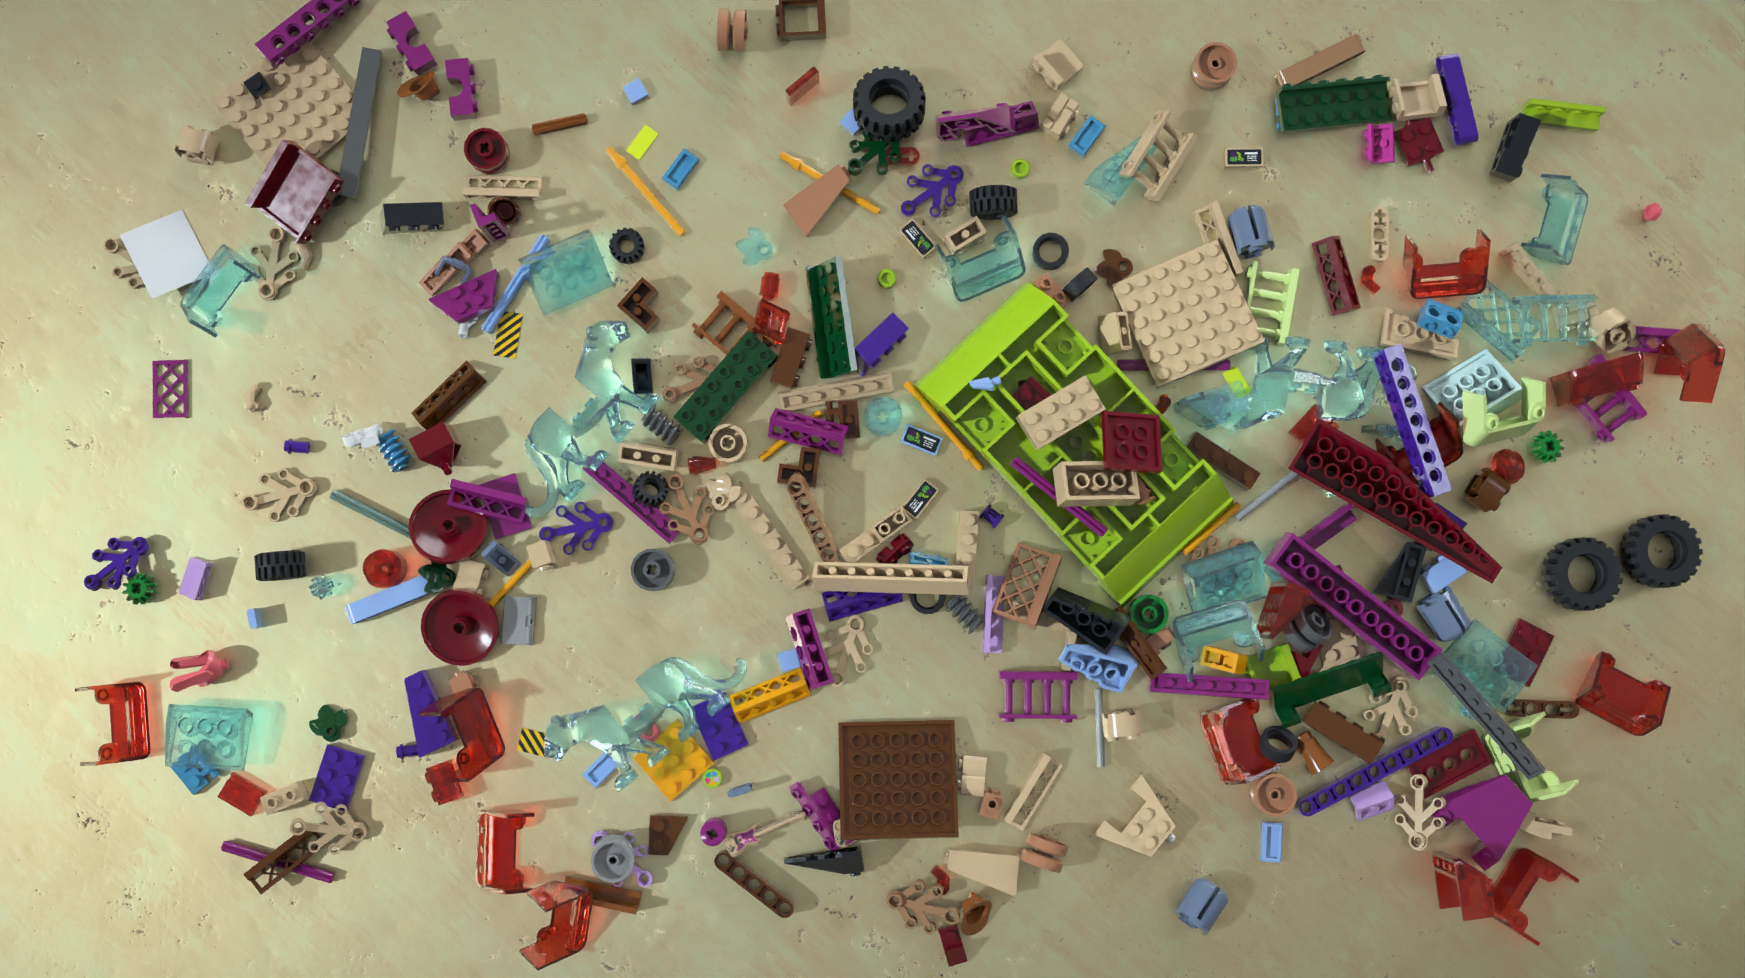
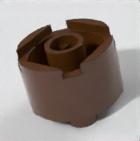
M1485 467L1481 469L1483 473L1480 475L1475 474L1467 484L1464 491L1467 493V496H1464V499L1483 512L1490 510L1494 512L1499 508L1500 500L1510 491L1511 486L1507 480Z

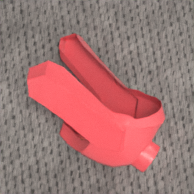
M207 650L200 655L173 658L170 662V666L173 669L203 667L199 671L170 680L169 688L172 691L179 692L197 684L200 687L208 686L220 679L223 672L229 669V665L226 659L220 660L213 650Z

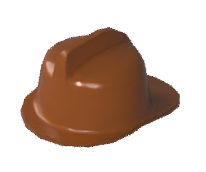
M429 71L404 82L397 91L398 96L407 97L412 95L420 101L437 96L440 93V89L433 78L434 71Z
M971 892L969 897L961 904L963 916L961 931L967 936L977 934L985 927L992 908L990 901L984 900L974 892Z

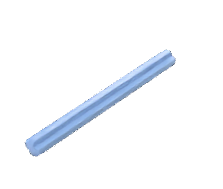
M543 234L539 236L484 322L481 329L486 333H492L550 242L547 236Z

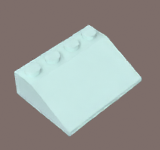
M1487 349L1422 387L1423 392L1442 422L1456 439L1463 435L1462 391L1466 390L1487 396V414L1493 413L1496 415L1520 401L1522 395V387Z

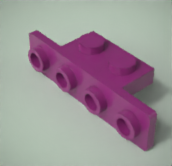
M799 781L789 786L791 795L799 802L802 811L811 820L813 828L823 838L824 845L831 851L839 849L840 847L835 841L832 829L834 821L840 819V810L826 789L822 787L809 797Z

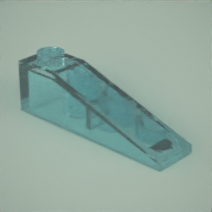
M1142 136L1096 167L1084 185L1115 206L1135 179L1134 176L1132 178L1122 177L1119 175V172ZM1152 144L1147 153L1151 156L1157 147ZM1142 160L1137 169L1141 171L1146 162Z

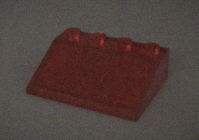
M1290 582L1271 583L1253 638L1273 640L1305 606L1309 605L1311 600L1310 590Z

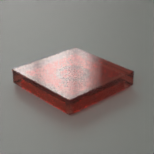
M815 66L786 89V100L790 106L820 82L819 71Z

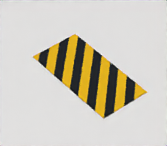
M504 312L498 323L494 356L516 359L523 314Z
M522 728L517 751L562 761L567 738Z

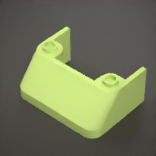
M1522 377L1521 415L1499 420L1496 414H1487V396L1466 390L1462 391L1464 443L1477 447L1526 434L1545 416L1546 382Z
M1541 712L1519 718L1509 723L1508 726L1529 749L1524 738L1533 733V725L1546 714ZM1488 734L1485 737V745L1500 775L1506 774L1531 802L1565 795L1579 783L1578 779L1560 783L1557 775L1551 771H1545L1528 780Z

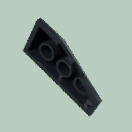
M861 846L784 857V864L849 874L850 877L859 876L861 872H864Z

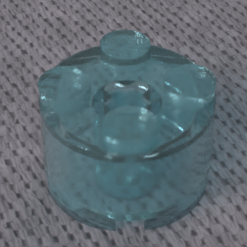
M877 397L867 404L864 411V424L872 434L878 437H887L895 433L901 425L902 411L895 400L889 397ZM882 412L886 416L888 415V417L885 418L884 422L881 421V418L877 417L880 416Z

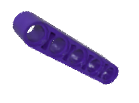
M1458 53L1438 56L1436 58V68L1447 103L1446 108L1454 141L1457 146L1477 142L1478 130Z

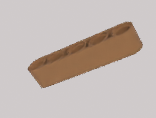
M1355 34L1280 71L1275 77L1280 87L1287 83H1293V86L1300 85L1302 82L1316 78L1360 56L1366 50L1358 35Z
M793 474L788 481V493L823 562H834L837 559L838 545L806 479L801 474ZM798 482L801 484V487L795 488L792 486V483ZM806 499L809 501V504L803 505L800 500ZM815 516L818 520L813 522L808 517ZM823 533L826 537L819 538L816 534ZM827 549H830V550H832L834 553L831 554V555H828V554H826L824 551L827 550Z

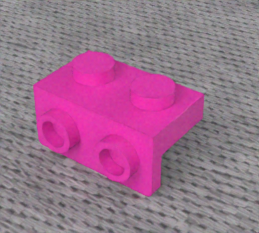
M1372 123L1367 124V129L1364 132L1365 141H1368V148H1365L1366 160L1371 165L1395 163L1394 125L1373 126Z

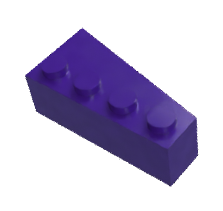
M421 670L405 678L404 682L419 758L459 740L428 671Z

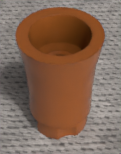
M1309 730L1296 737L1298 740L1297 750L1304 759L1311 775L1320 772L1334 762Z

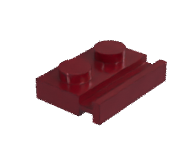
M1032 376L1012 395L1025 411L1051 396Z

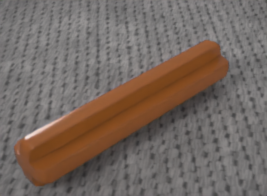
M581 113L532 124V132L534 135L584 125L588 123L587 115Z

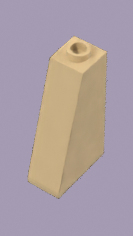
M949 848L948 853L945 852L944 864H947L948 870L1016 896L1019 867L1018 854Z

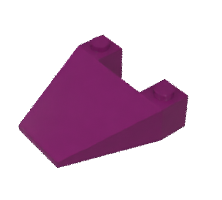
M1007 103L996 104V107L968 111H943L942 114L936 115L937 138L942 142L960 139V129L987 126L996 134L1015 132L1014 109Z
M1504 774L1445 794L1442 798L1445 799L1446 806L1443 809H1438L1432 816L1434 818H1444L1446 822L1445 827L1459 817L1481 839L1479 843L1471 848V858L1485 872L1501 860L1533 803ZM1437 800V805L1439 807L1441 806V801Z

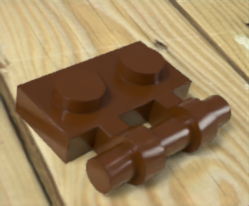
M857 399L838 400V408H833L832 400L825 401L824 415H826V421L834 422V415H839L840 424L849 426L845 439L860 438Z

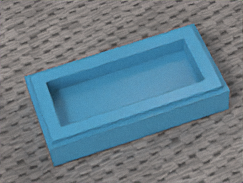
M1090 115L1068 147L1081 157H1084L1106 126Z
M684 148L664 174L662 180L678 191L700 161L699 158Z

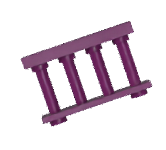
M1599 353L1588 359L1590 367L1575 379L1570 381L1566 378L1558 383L1561 386V391L1566 396H1569L1596 431L1597 438L1607 443L1615 440L1611 433L1630 418L1634 420L1642 419L1648 413L1604 356ZM1594 373H1598L1602 378V382L1582 397L1576 387ZM1606 388H1610L1614 393V397L1594 412L1588 405V402ZM1618 403L1622 404L1626 409L1625 413L1606 427L1599 418Z
M999 671V679H1003V683H1005V713H998V717L1003 718V722H1014V718L1061 719L1063 723H1072V719H1077L1076 714H1070L1071 684H1073V680L1078 679V672ZM1015 679H1022V683H1024V714L1013 713V683H1015ZM1034 680H1042V683H1044L1043 714H1032V683H1034ZM1053 680H1061L1063 684V714H1051V683H1053Z

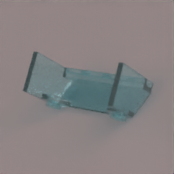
M1541 174L1542 180L1547 184L1542 193L1543 198L1548 203L1539 237H1533L1528 243L1522 242L1521 247L1533 257L1560 265H1569L1573 258L1588 205V194L1572 176Z
M1006 216L1002 217L1005 231L994 238L995 248L964 262H960L956 255L945 256L939 244L935 245L942 269L958 301H968L1019 279L1025 274L1026 267L1017 233Z
M223 244L180 302L188 322L216 338L218 334L214 328L218 327L223 319L220 310L242 281L246 283L252 281L255 277L260 279L261 275L256 267L232 248Z
M1241 380L1184 397L1173 404L1175 412L1198 427H1204L1205 430L1215 428L1216 425L1235 418L1236 414L1251 410Z
M1230 601L1178 616L1173 621V632L1179 659L1189 682L1193 681L1194 666L1192 663L1198 658L1196 647L1230 637L1233 638L1234 643L1239 647L1253 646L1259 662L1263 661L1265 646L1248 606L1244 601Z

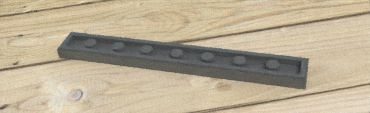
M362 47L339 177L344 182L337 196L354 199L357 196L382 50Z
M1444 651L1428 660L1427 664L1528 780L1545 772L1546 768Z

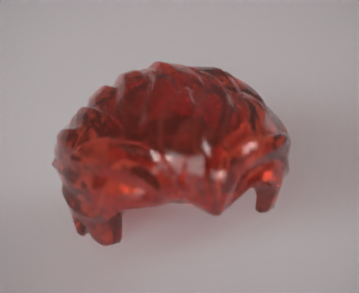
M1502 449L1493 456L1491 462L1492 471L1507 480L1509 485L1517 483L1524 476L1525 463L1518 452Z

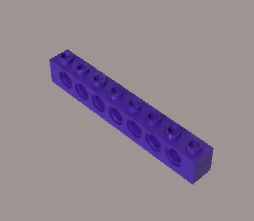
M1402 344L1372 353L1380 381L1384 387L1387 401L1392 410L1393 418L1418 487L1429 498L1451 491L1452 487Z

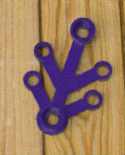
M930 164L924 165L922 168L924 176L944 177L938 182L918 179L914 175L907 178V185L910 188L922 187L929 189L914 200L903 202L901 213L906 217L913 216L916 212V207L934 195L929 214L933 218L939 217L941 214L942 188L948 184V195L945 197L944 202L948 207L954 206L956 203V184L960 183L964 176L963 170L959 166L952 165L945 170L933 168ZM930 168L931 172L925 173L924 169ZM951 172H957L958 176L952 177ZM915 179L916 183L912 185L909 183V180ZM953 198L954 202L949 204L947 199ZM911 205L912 210L907 211L905 206ZM937 209L939 213L934 215L931 211Z
M577 502L575 504V511L584 513L593 520L584 522L569 512L567 507L560 505L556 508V514L559 517L566 518L574 525L555 529L545 526L541 528L539 537L541 540L551 542L555 536L576 532L570 542L563 546L564 553L572 555L585 532L589 529H594L589 539L582 542V548L586 551H591L600 534L609 531L613 527V519L607 513H595L584 502ZM579 504L584 505V509L582 511L578 510ZM560 508L565 509V513L563 515L559 514ZM602 519L607 521L605 526L600 525ZM546 530L550 532V536L547 538L543 535ZM588 541L591 542V548L589 549L585 548V543ZM569 545L573 548L570 553L566 551V547Z
M115 537L110 538L107 543L109 548L112 550H118L119 548L128 550L123 554L105 553L100 549L95 550L92 553V558L95 561L112 562L97 574L86 576L84 579L85 587L91 591H98L103 585L102 579L115 570L114 576L108 579L107 586L113 590L119 589L123 574L129 578L136 575L140 556L145 555L149 550L148 541L143 537H137L132 542L120 541ZM131 558L130 564L126 565L127 560Z

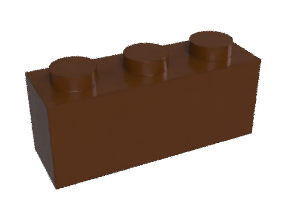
M790 327L787 328L770 378L771 384L792 390L793 386L797 387L800 376H798L799 369H803L806 358H804L805 351H809L812 344L810 334Z

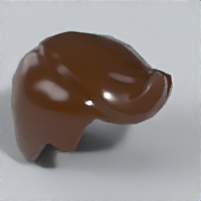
M495 197L488 204L487 215L495 213L507 226L519 220L521 209L507 197Z

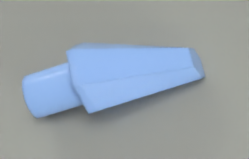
M999 376L991 380L987 377L969 381L970 386L974 389L994 391V386L1002 383Z

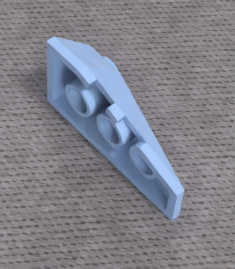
M1066 644L1059 657L1061 663L1076 672L1083 673L1087 679L1099 683L1100 687L1122 693L1137 666V660L1129 649L1113 645L1106 655L1093 645Z

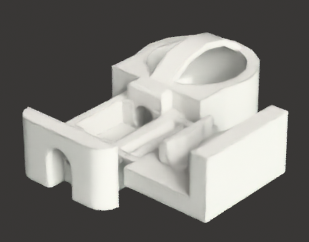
M377 423L368 428L350 432L344 435L342 439L346 447H356L361 444L363 449L379 444L378 433L381 436L384 431L381 424Z

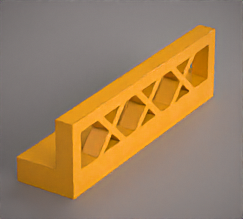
M800 667L729 695L734 714L739 724L809 697L811 693ZM800 676L801 680L794 683L790 682L791 678ZM775 684H782L779 689H772ZM757 691H764L761 696H754ZM742 697L746 698L744 703L736 705L735 700Z

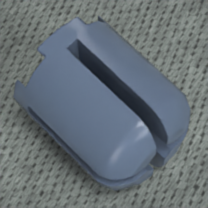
M1248 205V210L1243 206L1231 213L1228 223L1238 257L1244 255L1245 259L1261 256V252L1268 248H1271V251L1275 248L1266 212L1262 206Z
M1450 586L1444 587L1442 589L1443 592H1437L1433 595L1431 593L1428 594L1416 606L1436 639L1443 642L1459 638L1468 631L1471 625L1468 614Z
M1198 878L1193 882L1173 914H1180L1179 919L1192 929L1199 928L1203 930L1202 934L1207 936L1228 903V896L1221 887L1217 888L1214 882L1205 878Z

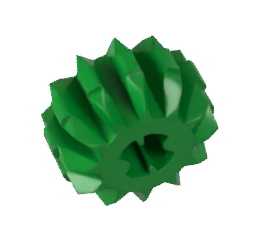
M1550 430L1545 433L1543 431L1538 432V436L1532 438L1535 443L1529 445L1531 448H1534L1530 454H1537L1535 460L1542 459L1543 463H1548V461L1555 462L1556 457L1562 456L1560 450H1564V447L1560 446V443L1563 440H1557L1558 434H1552Z
M137 572L132 578L126 577L129 583L122 584L124 587H127V590L122 592L123 594H128L126 600H132L135 605L139 603L144 605L147 603V600L152 601L153 597L151 594L158 593L156 590H153V587H156L158 584L151 583L153 577H147L145 572L141 574Z

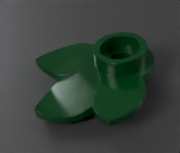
M430 561V564L418 569V573L428 581L424 587V592L440 593L444 587L452 586L456 580L455 573L447 568L446 564ZM444 574L449 576V580L444 578Z
M323 705L318 711V719L309 721V727L315 735L323 736L328 742H334L341 736V728L347 722V714L345 710L335 713L331 707ZM330 729H333V733L329 735Z

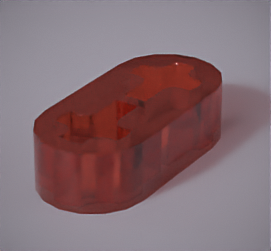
M892 147L886 149V164L889 166H914L920 158L919 151L916 148L899 147L901 161L894 164L887 157L890 156ZM909 152H913V155L916 157L913 158V161H909L908 157L903 156H908Z

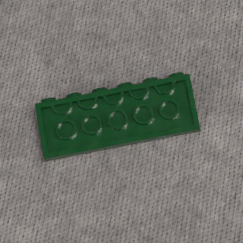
M1375 75L1372 78L1365 79V76L1354 78V80L1341 78L1337 79L1336 82L1322 80L1316 84H1311L1310 81L1295 86H1293V83L1282 85L1276 91L1281 133L1392 121L1387 89L1390 77Z
M842 257L831 258L816 266H806L805 271L820 378H838L858 371Z

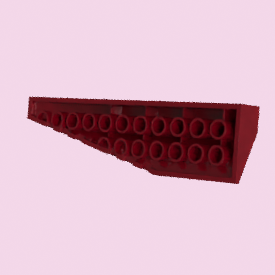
M1318 418L1285 466L1294 473L1492 584L1503 568L1386 456Z

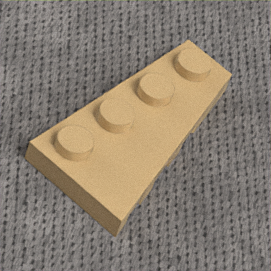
M1517 242L1504 248L1499 253L1502 259L1550 308L1558 306L1563 301L1560 293L1553 288Z
M1389 308L1385 309L1380 346L1392 347L1402 344L1404 351L1450 360L1457 359L1458 339H1449L1418 327L1416 322L1409 320V317L1400 316Z

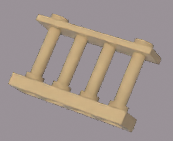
M1158 110L1153 115L1151 123L1119 172V175L1122 177L1132 178L1134 176L1147 187L1143 196L1152 201H1160L1198 140L1194 133L1181 134L1167 122L1172 114L1169 111ZM1162 128L1176 139V144L1172 150L1157 137ZM1152 144L1167 156L1162 166L1147 153ZM1142 160L1157 172L1153 181H1150L1137 169Z

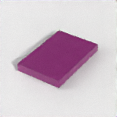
M516 473L479 484V486L523 497ZM499 503L490 506L492 512L495 513L504 510ZM513 508L508 512L511 517L519 519L522 509ZM526 511L522 525L488 516L495 540L533 528L528 511Z

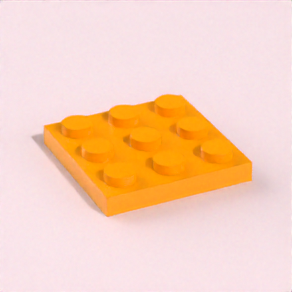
M678 719L661 732L655 741L650 742L633 757L670 802L715 763Z

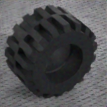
M986 185L977 187L969 192L971 217L977 216L981 220H998L1012 217L1018 213L1017 189L1012 186Z
M301 550L265 552L254 556L255 574L258 581L290 580L303 578L307 575L305 552Z

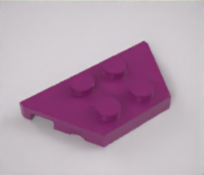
M494 269L429 298V301L458 325L494 309V297L497 292L496 280L499 278V273Z

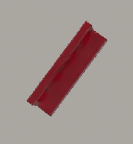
M1330 236L1311 243L1332 316L1360 309L1361 306L1340 236ZM1326 243L1328 248L1326 255L1320 253L1319 245ZM1327 261L1333 265L1331 274L1325 270ZM1332 279L1338 282L1339 287L1336 292L1331 290L1330 287ZM1337 298L1343 300L1345 308L1337 310L1335 305Z

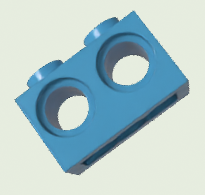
M1428 298L1420 309L1417 326L1453 339L1461 329L1464 312Z

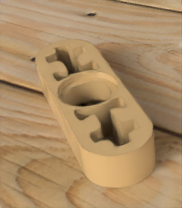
M1382 206L1373 209L1369 215L1370 258L1374 262H1382L1389 256V212ZM1378 211H1380V214L1383 215V217L1380 219V225L1375 226L1379 223V218L1375 217V214H1377ZM1375 230H1382L1384 238L1377 239L1374 235ZM1384 243L1380 246V252L1384 254L1379 258V255L1375 254V252L1379 249V244Z

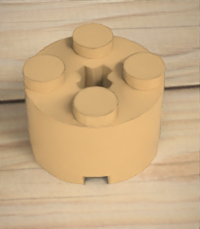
M184 124L179 131L174 153L179 157L182 154L187 156V160L193 163L208 165L210 162L213 164L219 141L212 136L213 132L208 129H201L200 131Z
M1610 308L1599 315H1595L1589 321V338L1609 354L1618 353L1629 345L1627 344L1629 339H1633L1636 334L1635 325L1615 308Z
M722 424L711 433L708 442L709 450L721 463L733 464L739 462L747 454L748 439L739 427L732 424ZM728 439L730 440V442H733V444H731V448L729 449L727 446L724 447V445L726 444V440Z
M1133 709L1111 711L1112 714L1101 713L1103 734L1108 742L1118 741L1119 738L1125 736L1127 740L1137 739L1143 733L1140 709H1136L1135 713H1133Z

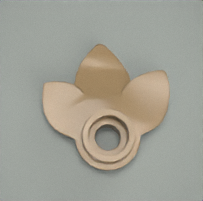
M723 473L717 478L716 482L710 479L707 481L706 494L712 499L713 507L716 510L723 511L730 506L731 502L739 498L741 487L732 486L730 475ZM720 498H722L721 504L718 503Z

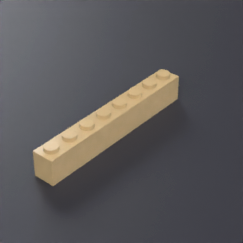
M815 562L812 575L816 591L969 595L970 588L969 567L956 565Z

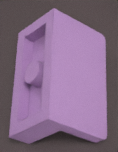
M193 557L189 558L179 594L187 596L192 600H202L213 563Z
M1385 781L1371 784L1349 796L1355 807V816L1358 821L1395 809L1394 796Z

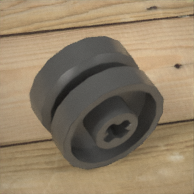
M646 549L638 553L631 565V576L634 582L641 589L647 591H661L667 588L672 583L676 573L672 558L666 552L657 549ZM652 567H656V574L651 573Z
M1309 602L1303 603L1282 620V629L1286 638L1296 649L1304 653L1311 652L1319 644L1324 643L1332 636V627L1325 613L1319 607Z

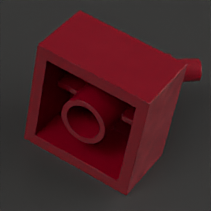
M443 421L408 439L419 460L441 468L445 475L452 473L451 468L462 446L452 425Z

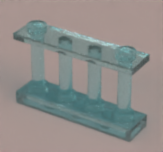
M1595 294L1512 297V305H1519L1522 314V339H1513V343H1520V347L1532 346V343L1576 342V345H1588V341H1595V337H1586V307H1588V303L1595 302ZM1575 303L1576 307H1578V337L1567 338V307H1569V304ZM1532 304H1538V308H1540V338H1530V308H1532ZM1550 304H1557V307H1559V338H1549L1548 308Z

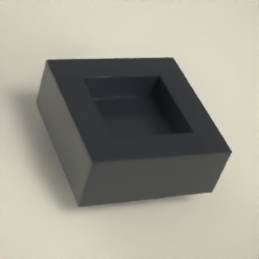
M260 72L243 82L256 100L272 89Z

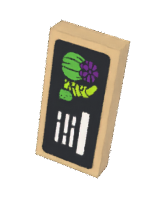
M1263 147L1224 149V168L1263 167Z
M913 218L898 230L922 259L937 248V245Z
M924 478L902 506L903 509L913 519L917 520L939 492V489Z

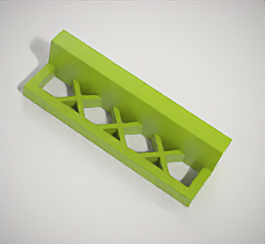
M1531 98L1523 104L1522 113L1540 119V125L1597 131L1599 130L1600 116L1606 113V107Z

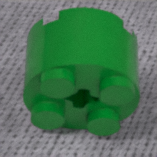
M1141 595L1130 603L1127 614L1132 617L1131 620L1141 633H1156L1165 627L1169 610L1161 598L1154 595ZM1145 610L1152 612L1150 614L1151 618L1144 617L1146 614Z

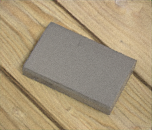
M504 596L501 644L533 645L536 598Z

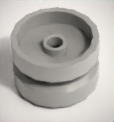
M617 834L606 835L599 839L593 847L591 866L595 875L599 879L610 883L619 882L628 877L633 870L635 860L633 845L627 838Z

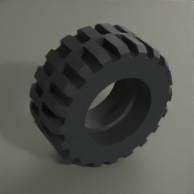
M883 66V69H872V73L867 72L864 74L863 79H859L857 87L854 88L853 111L857 126L860 130H864L865 135L868 137L872 135L873 139L877 141L883 139L884 142L890 143V140H895V142L901 141L902 137L907 139L911 136V132L915 133L919 129V125L924 120L926 102L924 87L921 82H918V78L914 74L910 75V71L906 69L902 71L897 66H894V68ZM883 95H895L907 103L904 109L894 114L881 113L871 104Z
M1662 514L1637 520V523L1631 524L1628 527L1630 532L1624 533L1623 538L1625 542L1620 543V548L1623 549V554H1620V558L1625 561L1623 567L1625 570H1630L1628 575L1632 579H1637V583L1641 585H1647V587L1651 588L1680 586L1681 583L1689 581L1690 576H1694L1698 571L1696 566L1701 565L1702 560L1699 559V556L1703 555V549L1699 547V544L1702 543L1701 539L1695 536L1698 532L1695 528H1689V522L1686 520L1681 521V518L1675 515ZM1658 533L1668 537L1674 547V558L1671 564L1663 570L1654 566L1648 556L1649 542Z
M1581 537L1564 540V542L1556 544L1554 546L1555 549H1551L1547 553L1549 558L1543 561L1542 565H1545V570H1541V576H1545V581H1542L1543 587H1548L1549 590L1546 591L1548 596L1554 597L1553 601L1558 605L1562 604L1563 608L1573 609L1574 611H1591L1603 608L1606 605L1605 603H1611L1614 600L1612 595H1618L1620 591L1618 585L1623 583V578H1620V573H1623V567L1618 565L1621 562L1619 556H1614L1615 551L1613 548L1606 547L1607 543L1597 541L1596 538ZM1578 556H1584L1589 559L1596 571L1595 582L1587 592H1579L1574 589L1568 578L1569 566L1573 559Z

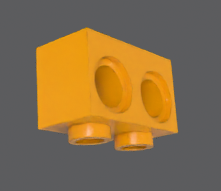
M1204 646L1200 665L1234 674H1245L1249 655L1214 646Z

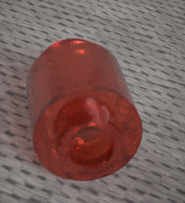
M764 272L759 295L763 296V300L773 301L774 298H778L779 274Z

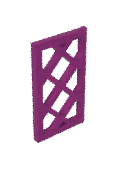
M188 360L152 361L153 418H188ZM178 364H183V374L181 376L173 370ZM158 365H164L167 368L161 376L158 375ZM170 372L178 378L171 386L163 380ZM160 382L168 388L161 397L158 395V384ZM180 382L183 383V394L181 396L173 390ZM170 392L178 398L171 406L163 400ZM160 402L168 408L164 414H158V404ZM180 402L183 403V413H177L174 410Z

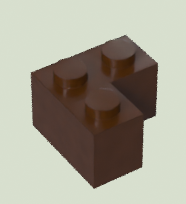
M642 277L618 303L617 307L647 334L660 321V318L647 307L659 292Z
M801 447L799 466L779 463L777 483L788 485L789 478L793 474H801L806 479L809 488L816 489L821 450ZM793 482L792 486L801 487V484Z

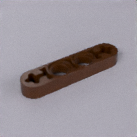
M1507 699L1502 703L1503 713L1512 717H1526L1545 712L1546 715L1543 718L1572 719L1577 717L1580 711L1579 706L1572 701ZM1529 703H1533L1536 708L1532 714H1529L1526 710ZM1511 704L1513 706H1521V710H1512L1511 713V710H1508V706H1511ZM1548 704L1554 706L1553 714H1547L1545 708ZM1570 706L1573 708V712L1570 713L1560 711V707L1569 708Z

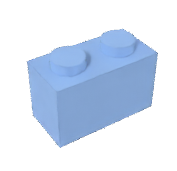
M1439 555L1436 557V562L1433 564L1427 563L1421 567L1419 579L1429 593H1437L1467 571L1460 565Z

